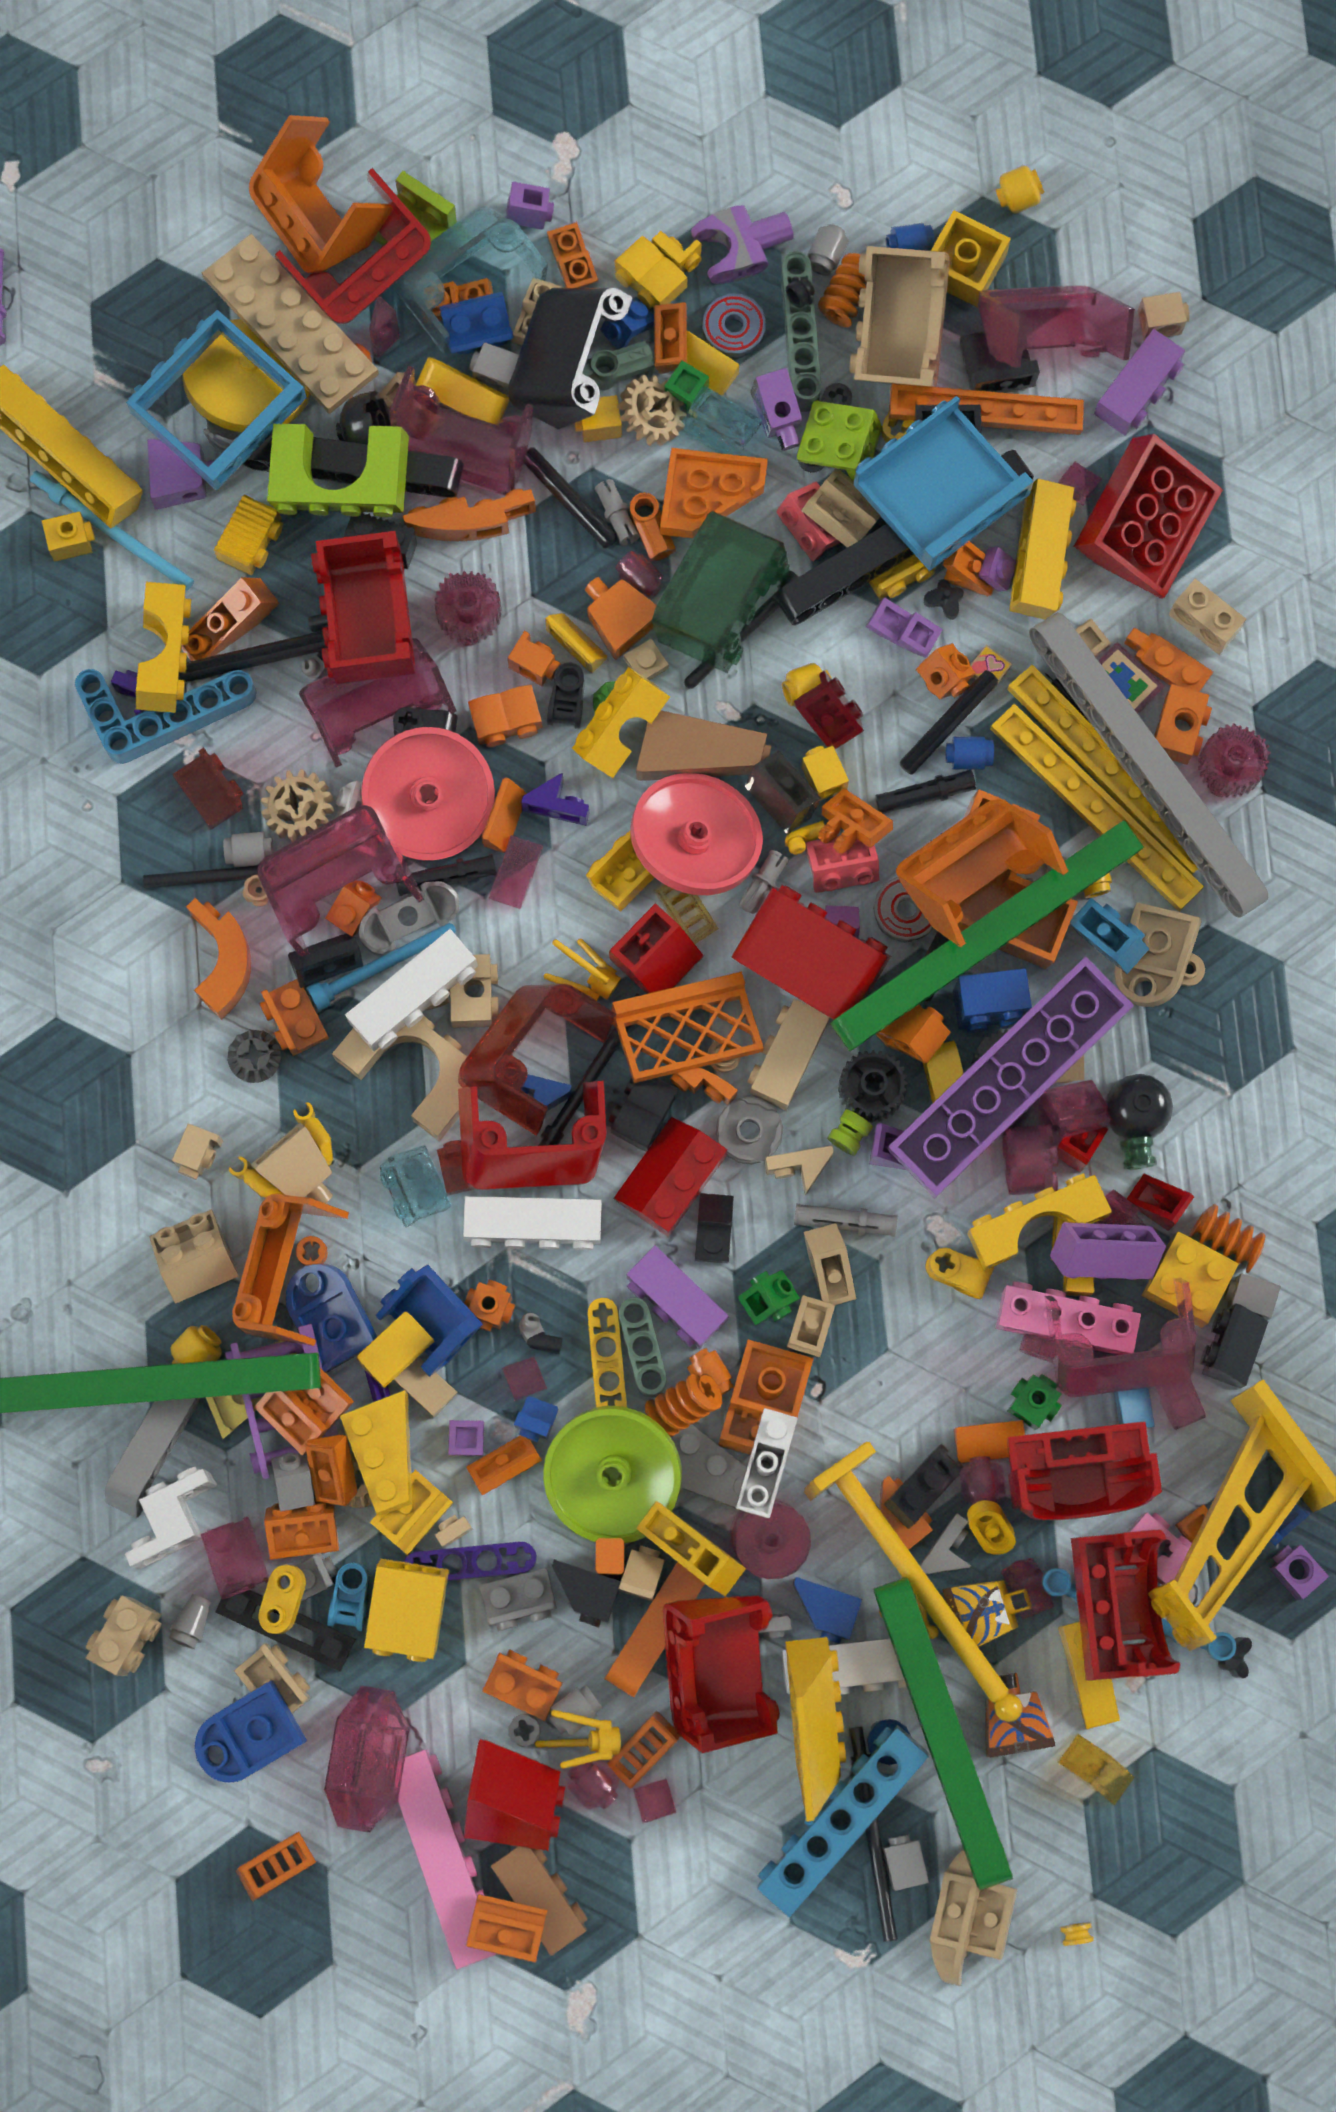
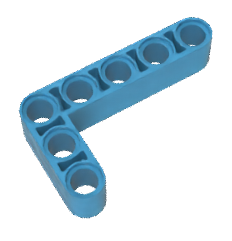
M95 669L83 670L75 680L76 690L103 747L112 761L120 764L133 761L250 706L256 699V689L250 675L245 671L235 670L184 693V699L177 700L176 713L181 711L188 713L187 718L182 722L172 721L176 713L148 710L125 721L104 677L99 671ZM90 683L100 684L96 692H85L86 687ZM237 684H246L248 686L243 694L232 693V689ZM207 698L218 699L217 704L213 708L202 707L203 702ZM103 712H114L113 717L109 721H99V716ZM153 725L158 727L154 735L149 737L142 735L144 728ZM117 740H127V745L124 749L119 751L112 749L114 742Z

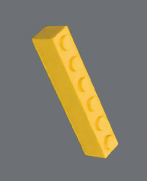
M4 364L0 366V429L110 529L137 511L143 492L139 484L119 469L110 457L105 456L99 451L88 437L79 433L66 417L59 415L49 406L41 395L36 394L29 388L18 374L13 373Z

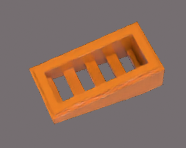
M599 1538L596 1540L595 1569L597 1574L612 1579H621L624 1574L623 1538Z
M655 1711L620 1748L619 1755H614L612 1760L606 1763V1766L631 1790L678 1741L680 1736L675 1728L658 1711ZM652 1726L667 1739L665 1742L650 1730ZM643 1736L657 1749L655 1753L640 1740ZM632 1747L647 1759L645 1764L630 1751ZM623 1756L638 1770L635 1774L619 1761Z
M298 1831L238 1867L236 1873L251 1900L255 1901L312 1866L316 1861ZM290 1845L294 1846L302 1863L296 1865L287 1847ZM279 1852L290 1869L285 1873L275 1857ZM266 1860H268L277 1876L273 1880H271L262 1864ZM253 1868L256 1869L264 1883V1886L260 1888L250 1873V1870Z

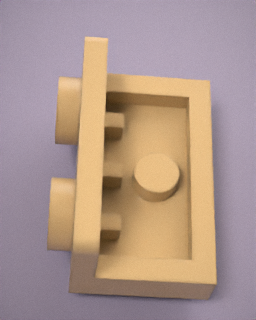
M264 1643L256 1653L234 1670L250 1692L273 1680L292 1714L311 1699L307 1693L311 1687L299 1672L292 1675L285 1666L289 1659L277 1645L271 1648L269 1644Z

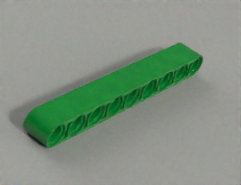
M907 1577L873 1588L975 1883L979 1891L1012 1880L1013 1875L910 1582Z

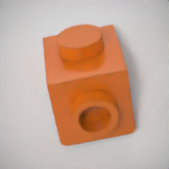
M354 880L343 886L325 919L353 937L358 933L363 917L372 907L380 903L382 897L375 893V889L370 884Z

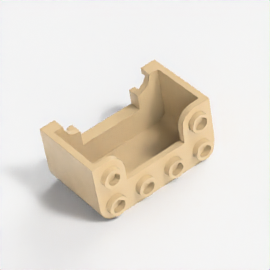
M867 246L866 253H861L859 261V273L865 275V281H867L866 288H861L859 297V308H864L863 321H858L856 329V341H861V347L858 348L857 354H851L850 373L855 374L854 380L936 387L944 324L949 255L946 252Z

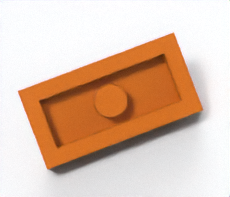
M518 1436L466 1466L480 1493L484 1495L518 1474L527 1471L532 1466L541 1462L542 1459L531 1440Z

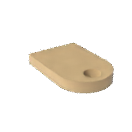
M1136 902L1130 923L1144 933L1145 936L1142 941L1149 950L1128 974L1115 965V981L1119 990L1131 1003L1142 1007H1154L1166 1003L1178 992L1202 921L1197 916ZM1140 982H1151L1152 990L1148 995L1138 996L1135 994V988Z

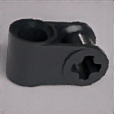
M564 663L556 669L552 696H550L547 725L552 726L554 723L574 725L575 729H580L585 682L581 667L575 663ZM566 675H574L579 681L575 686L566 687L561 683V680Z
M403 707L393 717L394 735L406 731L404 729L406 722H412L413 725H411L410 729L435 727L456 733L458 716L446 710Z

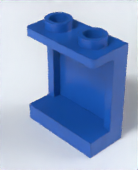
M427 1264L418 1271H415L413 1268L408 1270L397 1281L400 1285L398 1290L394 1288L380 1301L383 1307L375 1316L382 1320L386 1316L391 1315L396 1320L403 1312L407 1311L434 1339V1342L424 1351L429 1357L420 1366L430 1377L453 1359L483 1323Z

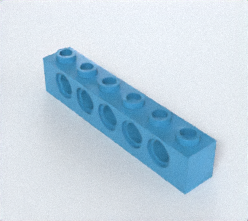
M898 1724L892 1731L886 1727L873 1742L878 1746L869 1757L862 1754L850 1769L855 1774L846 1784L842 1780L837 1783L829 1796L831 1801L823 1811L820 1810L814 1821L806 1822L805 1820L804 1823L808 1828L800 1837L794 1833L781 1848L785 1853L776 1864L772 1860L769 1861L758 1874L762 1881L757 1889L789 1918L928 1759L929 1752ZM883 1756H891L897 1761L898 1767L893 1773L885 1774L878 1769L877 1761ZM862 1782L869 1783L874 1789L873 1797L869 1800L857 1798L854 1793V1788L857 1784ZM835 1810H846L851 1816V1822L845 1827L836 1826L831 1820V1814ZM814 1836H821L826 1840L828 1848L823 1853H814L808 1847V1840ZM790 1863H798L803 1867L805 1875L799 1880H792L785 1874V1867Z

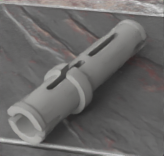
M796 1203L794 1225L824 1227L836 1223L839 1230L855 1231L861 1236H865V1233L895 1237L898 1215L869 1213L864 1208H861L860 1211H851Z

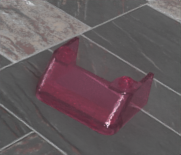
M1071 285L984 290L979 292L978 308L989 352L996 357L995 360L998 362L1007 363L1015 368L1021 367L1023 350L1073 347L1080 350V354L1085 357H1099L1100 352H1108L1122 360H1129L1135 308L1092 287Z
M408 366L390 408V425L402 427L409 435L408 450L445 455L461 460L464 463L460 482L500 495H506L508 492L515 490L532 434L533 406L526 404L522 417L517 415L504 417L499 426L440 407L439 398L433 389L424 385H415L414 367Z
M412 638L416 674L336 684L335 679H329L327 675L300 690L299 696L336 768L342 765L338 755L352 749V744L356 741L354 733L395 715L403 707L414 706L420 709L438 710L444 704L450 714L457 712L438 666L417 638Z
M360 805L265 857L257 869L258 878L285 937L300 956L310 954L302 935L311 931L320 919V912L315 902L371 871L383 884H395L402 880L418 903L424 900L405 859L375 810L367 805Z
M1181 1277L1174 1278L1179 1318L1169 1320L1162 1327L1160 1333L1162 1349L1093 1358L1091 1343L1082 1334H1062L1058 1302L1051 1295L1044 1296L1055 1379L1060 1391L1069 1397H1082L1176 1384L1188 1380L1194 1371L1196 1330L1189 1282Z

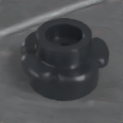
M797 276L793 277V282L786 286L788 298L797 308L808 304L811 305L813 303V295L815 294L813 285L806 278L801 280Z

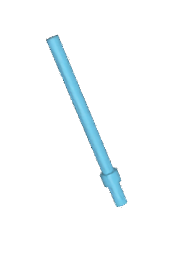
M35 471L31 475L30 482L48 493L50 500L59 506L65 505L73 512L80 511L83 519L91 521V524L176 584L186 585V591L192 587L194 580L118 526L110 529L60 482L54 483L39 471Z

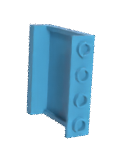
M958 396L949 402L946 400L940 402L932 410L928 418L924 421L918 419L912 423L904 436L898 440L893 438L882 447L881 453L873 459L871 457L864 459L857 466L854 479L856 489L929 571L1028 497L1034 483L1026 472L1018 476L958 409L960 401Z

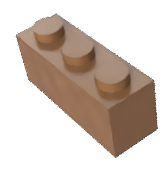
M518 1846L492 1864L491 1867L515 1903L548 1910L541 1942L552 1956L587 1930L583 1923L588 1918L577 1902L572 1905L563 1894L568 1888L558 1873L555 1872L553 1875H550L543 1864L548 1861L544 1852L539 1849Z

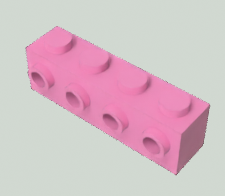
M1013 1282L1012 1286L1006 1285L1003 1289L995 1329L1128 1358L1134 1354L1141 1314L1133 1312L1132 1306L1113 1303L1111 1308L1099 1305V1299L1087 1296H1080L1079 1300L1066 1298V1292L1055 1289H1046V1293L1032 1290L1033 1285L1023 1282Z

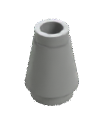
M192 1594L190 1600H188L169 1628L172 1631L169 1639L184 1647L195 1649L197 1642L201 1643L211 1602L201 1596Z

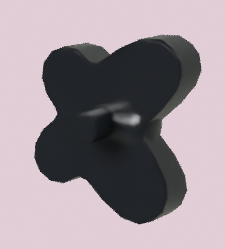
M941 579L936 589L924 595L923 603L926 607H942L945 616L953 620L957 618L959 613L958 602L962 600L964 591L960 587L951 588L950 583L946 579Z
M1237 1637L1234 1639L1236 1642L1235 1654L1228 1660L1219 1661L1218 1666L1221 1670L1229 1671L1233 1677L1244 1679L1249 1674L1244 1656L1250 1651L1252 1641L1246 1637Z

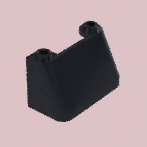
M552 288L540 294L509 384L508 396L512 405L556 429H561L595 415L600 399V390L594 380L582 373L600 318L611 322L624 318L629 310L632 296L616 288Z

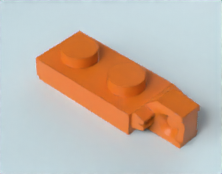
M1134 627L1124 642L1125 645L1137 652L1134 657L1140 661L1139 665L1170 686L1174 684L1200 692L1213 674L1212 670L1152 632L1148 636Z

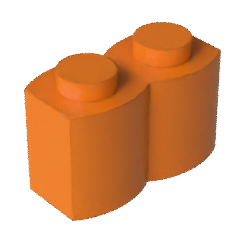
M532 685L515 687L501 693L490 694L468 701L479 745L486 744L487 747H496L506 742L505 739L510 736L518 735L520 739L529 738L538 733L537 730L543 728Z

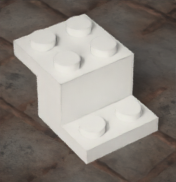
M192 1467L177 1475L179 1481L170 1485H165L162 1482L145 1491L147 1496L139 1501L156 1538L146 1536L131 1544L133 1550L125 1553L130 1567L142 1569L203 1539L186 1501L217 1486L212 1473L204 1469L197 1470L196 1467Z

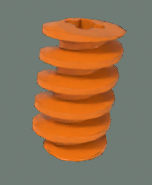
M848 253L844 255L841 261L842 264L835 271L836 275L831 278L830 285L826 287L824 296L818 302V308L829 321L840 327H851L852 321L849 317L854 318L857 316L858 310L855 307H859L861 288H866L867 281H865V275L859 273L861 254Z
M1211 1205L1201 1214L1192 1228L1189 1237L1191 1238L1196 1233H1200L1199 1243L1204 1244L1210 1239L1212 1241L1211 1249L1214 1251L1223 1247L1224 1256L1229 1257L1235 1254V1262L1239 1263V1265L1246 1261V1273H1249L1263 1251L1265 1234L1260 1232L1252 1238L1254 1227L1248 1225L1240 1231L1241 1219L1236 1218L1229 1224L1230 1213L1225 1211L1217 1217L1218 1205Z
M691 1374L687 1376L686 1381H679L675 1387L668 1388L665 1394L660 1393L656 1396L655 1400H648L645 1404V1412L647 1416L655 1420L672 1437L677 1435L680 1430L688 1428L690 1424L698 1422L700 1418L708 1416L710 1412L718 1410L722 1405V1395L718 1385L711 1376L701 1374L699 1378L697 1375Z

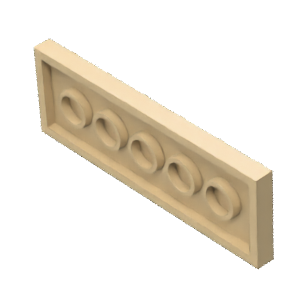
M252 233L202 272L203 279L328 414H331L379 375L376 366Z

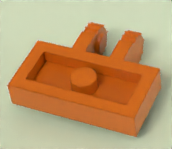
M845 788L821 806L822 816L830 821L821 828L818 838L824 844H828L843 829L844 832L836 838L833 846L839 854L849 850L856 839L871 848L893 830V820Z

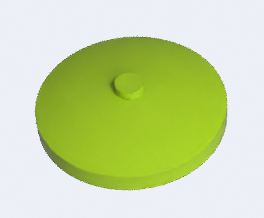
M603 1406L580 1413L560 1429L546 1454L543 1480L545 1492L552 1509L569 1529L583 1538L594 1542L599 1538H623L625 1544L646 1537L636 1528L656 1501L660 1502L670 1511L673 1510L681 1490L682 1467L674 1442L664 1428L655 1420L631 1408Z

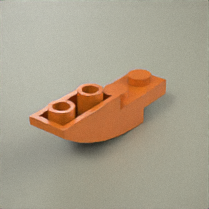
M515 489L508 492L503 498L480 500L471 508L468 507L465 496L461 498H445L439 502V505L429 508L420 506L410 510L407 515L403 516L404 526L407 525L408 529L414 528L415 535L418 537L440 541H474L508 534V521L536 512V505L531 489L525 491L523 489Z

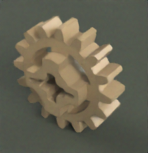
M642 375L637 380L634 379L619 395L623 401L618 404V408L625 411L620 420L628 421L629 423L626 431L632 432L634 430L637 432V441L645 437L648 446L655 442L662 446L667 441H672L679 435L678 432L684 428L685 425L681 420L687 416V413L680 410L684 403L676 400L668 390L664 391L667 380L659 384L656 375H653L649 380L646 375Z
M300 769L298 776L294 777L289 770L286 771L287 779L282 780L276 776L274 778L277 783L276 787L267 786L265 788L270 797L261 798L262 804L267 807L261 813L265 820H268L266 824L270 830H276L279 838L283 839L288 833V837L292 842L297 840L298 835H302L304 840L308 841L309 832L313 831L315 834L320 835L321 832L318 826L320 824L327 826L330 824L325 815L334 813L333 807L328 804L334 798L330 792H327L329 787L325 781L319 782L320 779L315 773H312L307 778L305 771ZM300 787L309 788L311 790L304 791ZM297 797L300 800L298 804L299 808H297ZM280 819H283L284 821H289V820H291V821H293L295 824H288V823L283 822V821L280 820Z

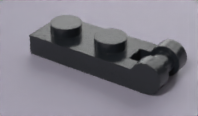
M942 1443L884 1503L907 1529L912 1527L952 1482L966 1469L959 1461L955 1463L947 1454L949 1450ZM936 1464L946 1472L944 1475L934 1467Z

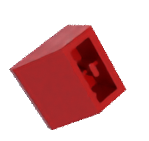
M656 903L609 950V960L646 994L674 988L704 957L682 927Z

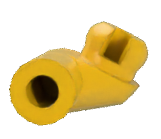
M823 820L788 833L785 838V845L788 847L789 852L794 855L801 854L806 849L805 842L818 840L819 831L825 825Z

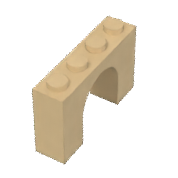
M425 1016L413 1027L408 1028L405 1026L397 1032L398 1038L384 1050L379 1047L374 1052L353 1028L332 1055L335 1061L360 1080L364 1078L382 1054L396 1044L404 1042L418 1043L427 1047L435 1054L440 1065L438 1080L411 1117L413 1122L439 1142L459 1118L458 1088L477 1087L479 1093L490 1080L489 1074L485 1071L488 1066L473 1054L468 1058L459 1050L462 1046L451 1036L446 1034L442 1038L433 1031L436 1026Z

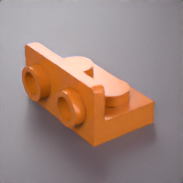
M297 979L271 992H268L267 989L261 991L265 1001L259 1003L268 1021L275 1020L279 1030L274 1032V1035L282 1051L289 1048L292 1055L295 1056L329 1039L304 987L300 988Z
M314 1498L315 1505L281 1512L278 1503L266 1508L264 1524L270 1560L339 1551L335 1504L316 1502Z
M510 1649L507 1655L499 1653L482 1692L546 1721L563 1684L557 1680L559 1673L541 1664L537 1671L525 1665L528 1658Z

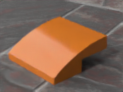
M321 1368V1388L268 1392L254 1406L302 1456L306 1454L304 1443L307 1440L322 1438L340 1419V1415L344 1414L355 1402Z

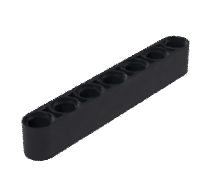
M272 434L243 463L244 466L258 471H270ZM313 437L312 478L353 484L364 471L368 445ZM408 450L405 492L454 498L458 494L464 463L450 456Z

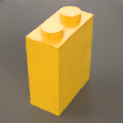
M381 1558L376 1566L364 1648L372 1649V1653L380 1656H392L393 1653L407 1655V1659L416 1662H425L427 1658L433 1659L437 1651L449 1569Z

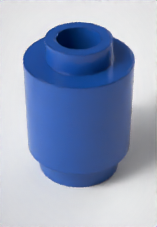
M923 223L892 227L890 234L886 235L887 248L931 251L935 244L932 226H924Z
M984 736L953 737L952 743H946V763H952L953 770H984L985 766H993V740H985Z

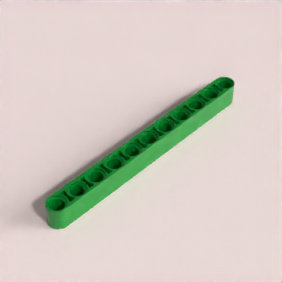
M1123 820L1066 859L1064 862L1069 872L1062 875L1054 869L1050 870L963 930L961 934L966 943L965 945L959 947L951 940L947 941L837 1017L830 1025L849 1052L1130 859L1141 851L1144 846L1127 822Z
M319 1353L0 1378V1413L321 1388Z

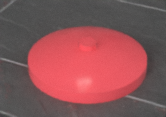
M435 727L409 729L388 739L371 757L365 769L361 786L362 808L366 820L375 835L393 851L417 860L445 859L467 849L483 833L495 800L492 773L480 751L459 734Z
M680 773L660 779L642 794L631 819L630 833L632 845L642 865L661 883L683 893L715 895L729 891L741 884L751 874L761 854L763 834L754 808L738 790L712 776L698 773Z

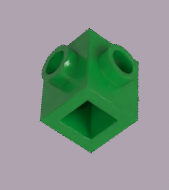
M783 1270L769 1275L767 1271L761 1273L750 1281L752 1286L738 1296L755 1326L770 1318L774 1322L781 1320L792 1312L789 1306L800 1299L793 1284L786 1277Z
M1034 1374L1028 1380L1021 1378L1011 1392L1015 1399L1007 1412L1019 1420H1024V1423L1033 1430H1037L1045 1419L1051 1422L1062 1405L1057 1401L1062 1393L1056 1390L1058 1385L1043 1374L1039 1378ZM1032 1395L1039 1397L1040 1404L1033 1402Z

